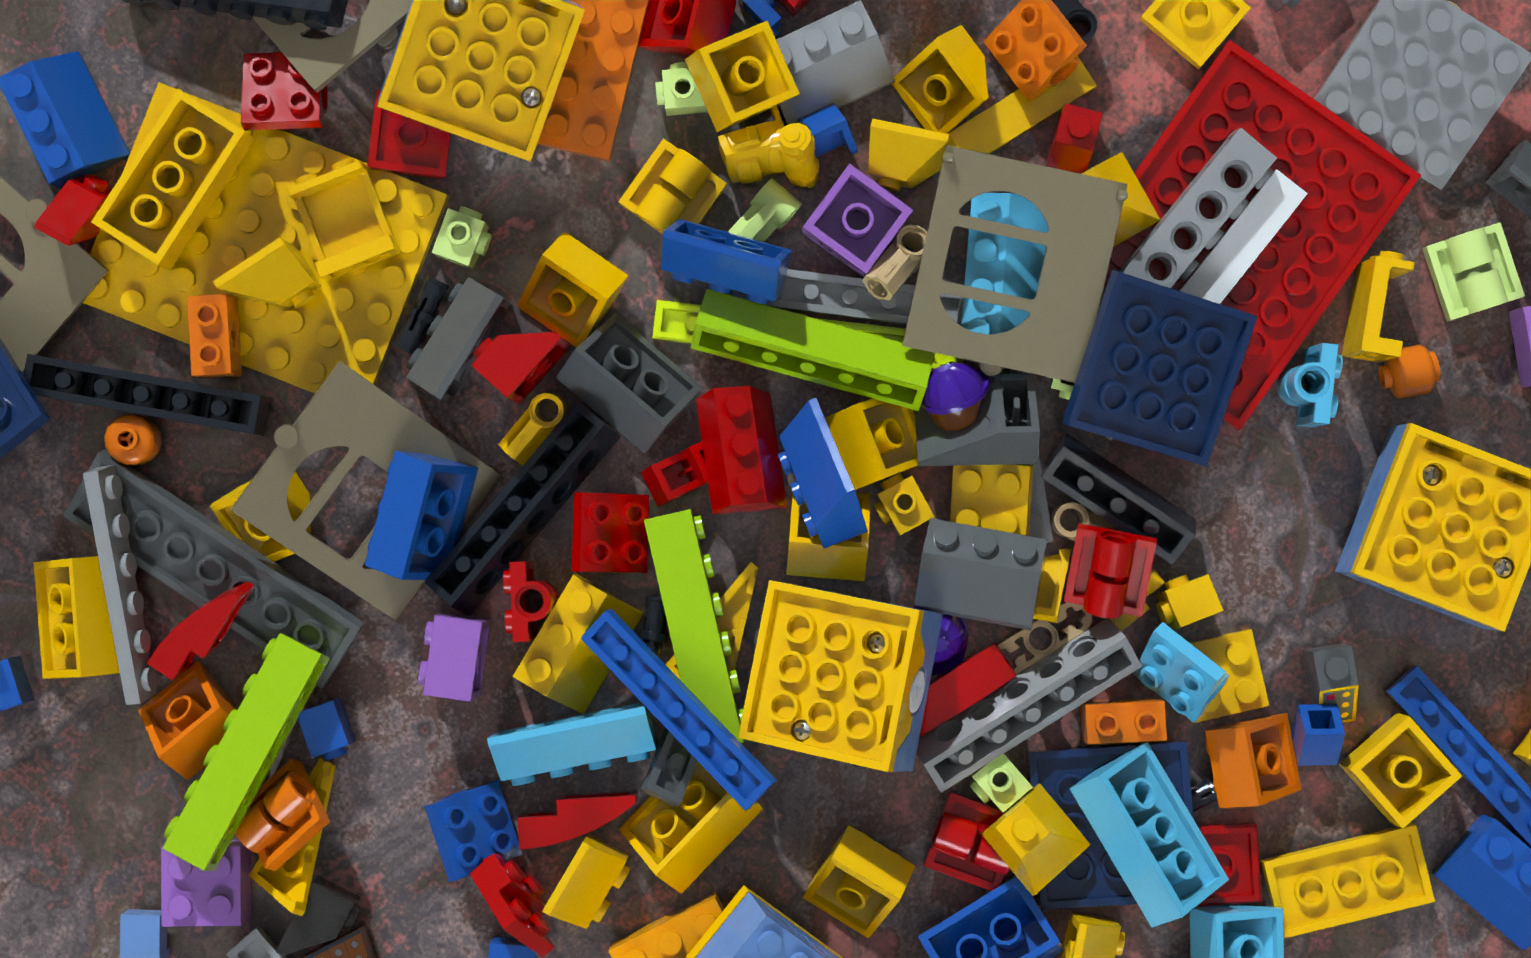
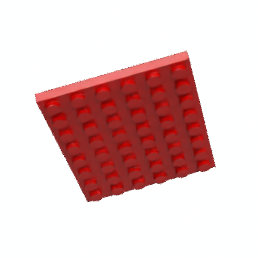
M1229 40L1134 174L1161 220L1228 136L1241 127L1277 157L1270 166L1273 171L1277 169L1308 193L1220 303L1221 305L1258 316L1223 418L1224 422L1238 431L1241 430L1421 177V174ZM1233 168L1226 169L1224 173L1226 184L1232 188H1238L1241 181L1239 173ZM1254 186L1245 199L1250 202L1259 190ZM1203 198L1199 204V211L1203 217L1212 219L1216 213V207L1211 200ZM1228 217L1219 229L1225 233L1236 219L1233 220ZM1158 222L1113 247L1104 288L1108 284L1112 270H1120ZM1177 229L1174 234V242L1180 249L1187 250L1191 244V237L1186 230ZM1204 247L1197 255L1195 260L1199 262L1198 266L1213 247L1209 251ZM1153 259L1149 264V273L1154 279L1161 281L1166 275V267L1162 261ZM1190 276L1185 281L1179 278L1171 289L1179 291Z

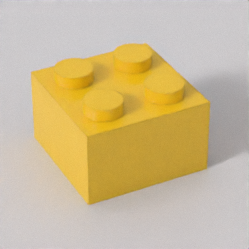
M1400 713L1394 714L1339 763L1340 767L1391 824L1402 829L1462 777L1412 718Z

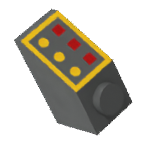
M1340 643L1302 650L1311 704H1338L1342 723L1356 721L1359 683L1352 645Z

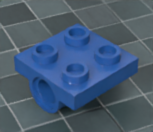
M499 780L451 794L439 799L437 802L424 806L449 882L470 876V873L486 857L493 853L501 855L504 861L522 855Z

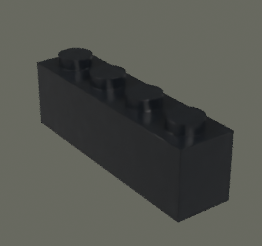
M1067 433L1044 463L1041 475L1043 479L1121 531L1158 538L1155 553L1172 565L1196 535L1195 518Z

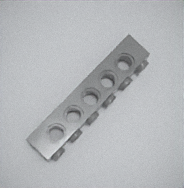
M1241 127L1233 131L1118 272L1171 288L1179 278L1185 281L1198 266L1199 262L1195 258L1205 247L1209 251L1222 237L1224 232L1219 228L1228 217L1234 220L1249 203L1245 199L1246 195L1254 186L1259 190L1272 176L1274 171L1270 166L1277 157ZM1227 168H1233L1239 173L1241 181L1238 188H1232L1226 184L1224 173ZM1203 198L1211 200L1216 207V213L1212 219L1203 217L1199 211V204ZM1177 229L1186 230L1191 237V244L1187 250L1180 249L1174 242V234ZM1153 259L1162 261L1166 267V275L1161 281L1154 279L1149 273V264ZM1106 287L1103 289V293H1102V297H1101V302H1102V299H1103V296H1104Z
M1106 618L1020 672L1016 677L980 701L919 737L916 754L942 793L1139 669L1142 665L1126 636L1110 618Z

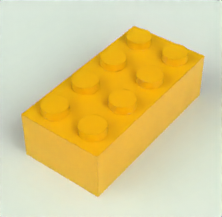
M178 88L91 223L158 266L171 270L248 152L255 138Z

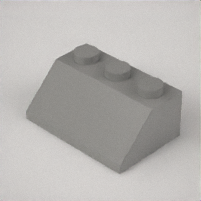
M861 0L776 40L800 93L798 96L777 105L786 125L800 123L798 119L832 103L840 109L895 83L878 33Z

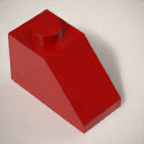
M1065 103L1059 111L1045 166L1079 174L1084 173L1087 170L1094 150L1103 113Z
M90 174L68 180L37 219L34 228L67 246L94 238L98 235L100 228L91 223V221L112 190L108 188V183L105 180Z

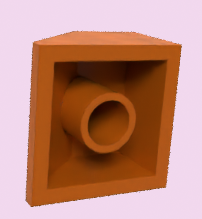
M197 661L142 706L138 712L158 758L185 779L190 780L206 767L203 763L207 753L215 744L219 745L226 732L223 730L225 720L233 709L238 710V707L205 666Z
M1288 713L1226 723L1205 730L1206 750L1210 756L1214 778L1213 786L1217 794L1219 808L1261 806L1302 790Z

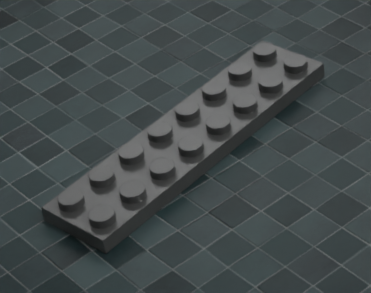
M104 449L98 452L88 471L101 466L115 465L116 474L122 481L123 492L121 501L123 512L128 517L130 524L128 539L130 550L136 558L137 566L199 607L228 589L249 581L255 586L230 628L263 650L272 638L277 639L278 635L282 633L326 655L330 660L316 685L321 689L328 685L365 623L131 466L114 460L107 450ZM83 478L63 516L94 536Z

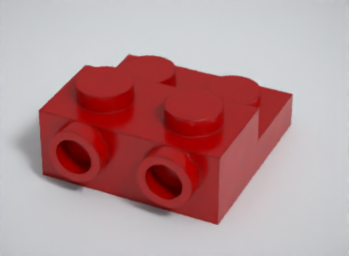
M494 853L486 857L470 873V876L502 928L543 958L555 948L547 936V933L551 931L550 927L541 917L545 914L542 910L546 905L541 897L545 893L544 888L531 874L526 877L513 860L506 863L501 855Z

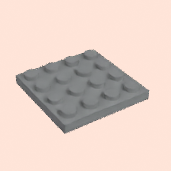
M1379 0L1314 99L1421 174V178L1442 190L1531 62V53L1446 0Z

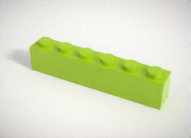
M706 289L691 343V349L919 411L935 355L934 352L902 346V342L887 339L880 335L869 334L840 324L829 323L807 317L804 314L789 312L767 304L752 302Z
M692 509L645 519L644 523L680 680L740 743H744V739L738 738L744 708H737L734 695L741 693L737 671H729L726 655L732 654V648L728 632H720L717 617L724 614L719 592L711 594L708 578L715 577L710 554L702 555L699 540L706 538L701 515L694 517Z
M282 633L278 635L277 639L272 638L265 647L262 654V659L265 660L258 674H252L247 680L242 692L245 698L239 709H233L223 725V730L226 732L219 745L215 744L207 753L203 763L206 766L204 773L199 781L195 780L190 785L184 796V801L187 804L179 817L175 816L171 820L164 833V837L167 838L163 846L164 850L203 871L216 870L330 660L326 655Z

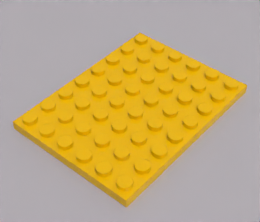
M158 82L123 172L177 89ZM188 94L243 129L240 123L241 114ZM281 129L249 130L246 132L255 138V141L171 270L158 266L100 228L90 254L105 266L109 272L83 303L189 345L187 296L231 295L216 288L212 281L279 237L296 246L322 286L314 291L316 294L314 299L299 308H296L294 305L284 307L233 296L238 301L241 365L316 393L339 361L376 385L450 197L445 193L391 172L368 169L400 254L331 281H326L318 273L315 262H317L315 253L296 204L289 196L287 188L296 185L294 180L309 173H317L318 176L332 171L331 166L352 157Z

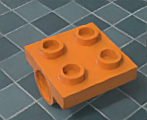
M1021 0L983 41L1027 100H1036L1047 87L1055 86L1071 76L1079 65V60L1076 57L1087 46L1052 0Z
M291 758L261 785L235 833L239 841L246 848L258 853L264 868L276 871L330 823L328 815L301 761Z

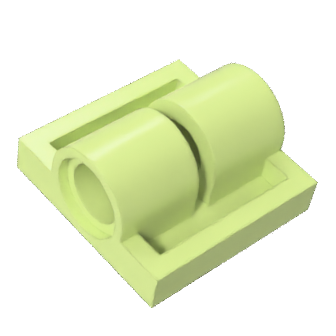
M1501 222L1422 248L1446 322L1525 297Z

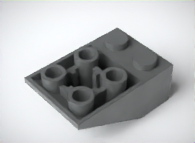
M997 374L989 376L990 386L987 391V399H982L975 422L960 430L945 431L939 428L921 403L919 411L914 410L918 466L1037 464L1040 426L1034 374Z

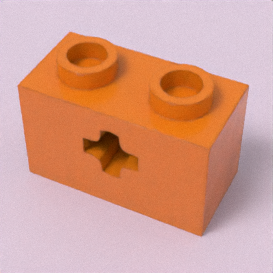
M228 294L187 296L191 376L201 379L241 377L237 298Z
M1162 699L1086 701L1080 705L1081 740L1086 744L1167 741L1165 701Z

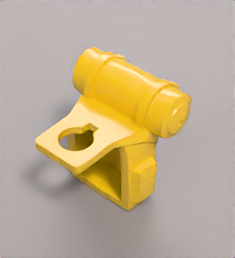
M777 106L770 108L774 121L749 126L718 136L720 154L732 183L762 181L763 176L773 173H785L792 185L800 188H812L819 179V161L815 156V139L806 125L801 123H792L784 126Z

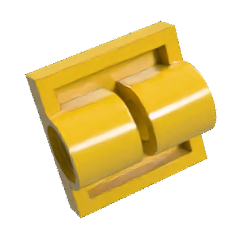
M663 138L618 202L621 206L663 234L664 229L679 219L700 224L727 187V183L712 173L705 164L683 149H678Z

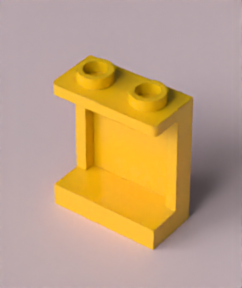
M353 158L339 161L331 166L332 171L320 176L317 173L303 175L294 180L296 185L287 188L289 196L296 204L317 259L315 265L318 273L326 281H331L400 254L369 170L361 160L354 162Z
M1380 251L1379 256H1370V259L1357 265L1342 357L1378 363L1401 357L1403 341L1381 338L1379 336L1389 278L1394 279L1414 271L1415 262L1403 260L1404 254Z

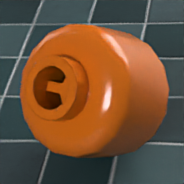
M1417 344L1403 347L1401 357L1384 361V365L1378 367V376L1383 389L1389 388L1395 398L1405 399L1432 392L1435 383L1441 379V370L1435 352H1429L1423 345Z
M135 414L122 415L114 419L107 427L104 436L105 447L109 455L117 462L125 465H144L152 461L159 453L162 445L161 432L158 426L149 418Z

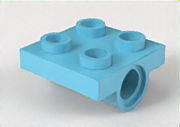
M1320 343L1304 349L1303 365L1288 369L1279 377L1277 382L1279 397L1286 404L1298 407L1296 426L1313 428L1330 424V418L1336 416L1338 395L1333 394L1334 380L1340 377L1343 364L1342 355H1337L1338 344ZM1302 377H1304L1309 384L1308 392H1306L1302 388Z
M1164 622L1153 631L1139 660L1142 667L1133 672V675L1145 687L1156 692L1171 704L1175 711L1186 716L1193 723L1203 715L1208 704L1216 697L1229 679V675L1225 670Z

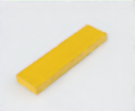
M1077 56L1079 65L1074 73L1063 82L1047 87L1036 100H1027L1018 89L948 134L958 148L991 154L1060 111L1065 103L1071 104L1094 90L1097 85Z

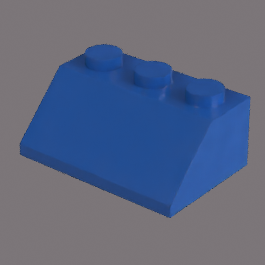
M79 51L33 60L0 76V88L49 184L62 189L68 180L87 174L95 175L129 157L130 150Z
M679 219L664 229L661 270L671 272V278L680 282L693 283L694 279L709 283L708 288L713 291L730 294L732 290L746 293V299L752 302L769 304V300L776 301L781 296L792 250Z
M816 398L808 400L779 436L784 452L779 453L778 457L785 475L793 473L796 482L791 483L790 487L797 505L806 504L809 511L802 515L809 535L812 537L818 534L824 549L866 533L868 530L855 489Z
M395 451L393 460L388 468V479L384 494L378 506V516L374 532L368 544L365 566L400 580H427L459 542L478 467L417 452Z
M1481 814L1433 870L1432 874L1524 951L1531 946V848L1498 820Z
M1017 876L918 936L930 958H1053L1064 951L1061 942L1030 892Z

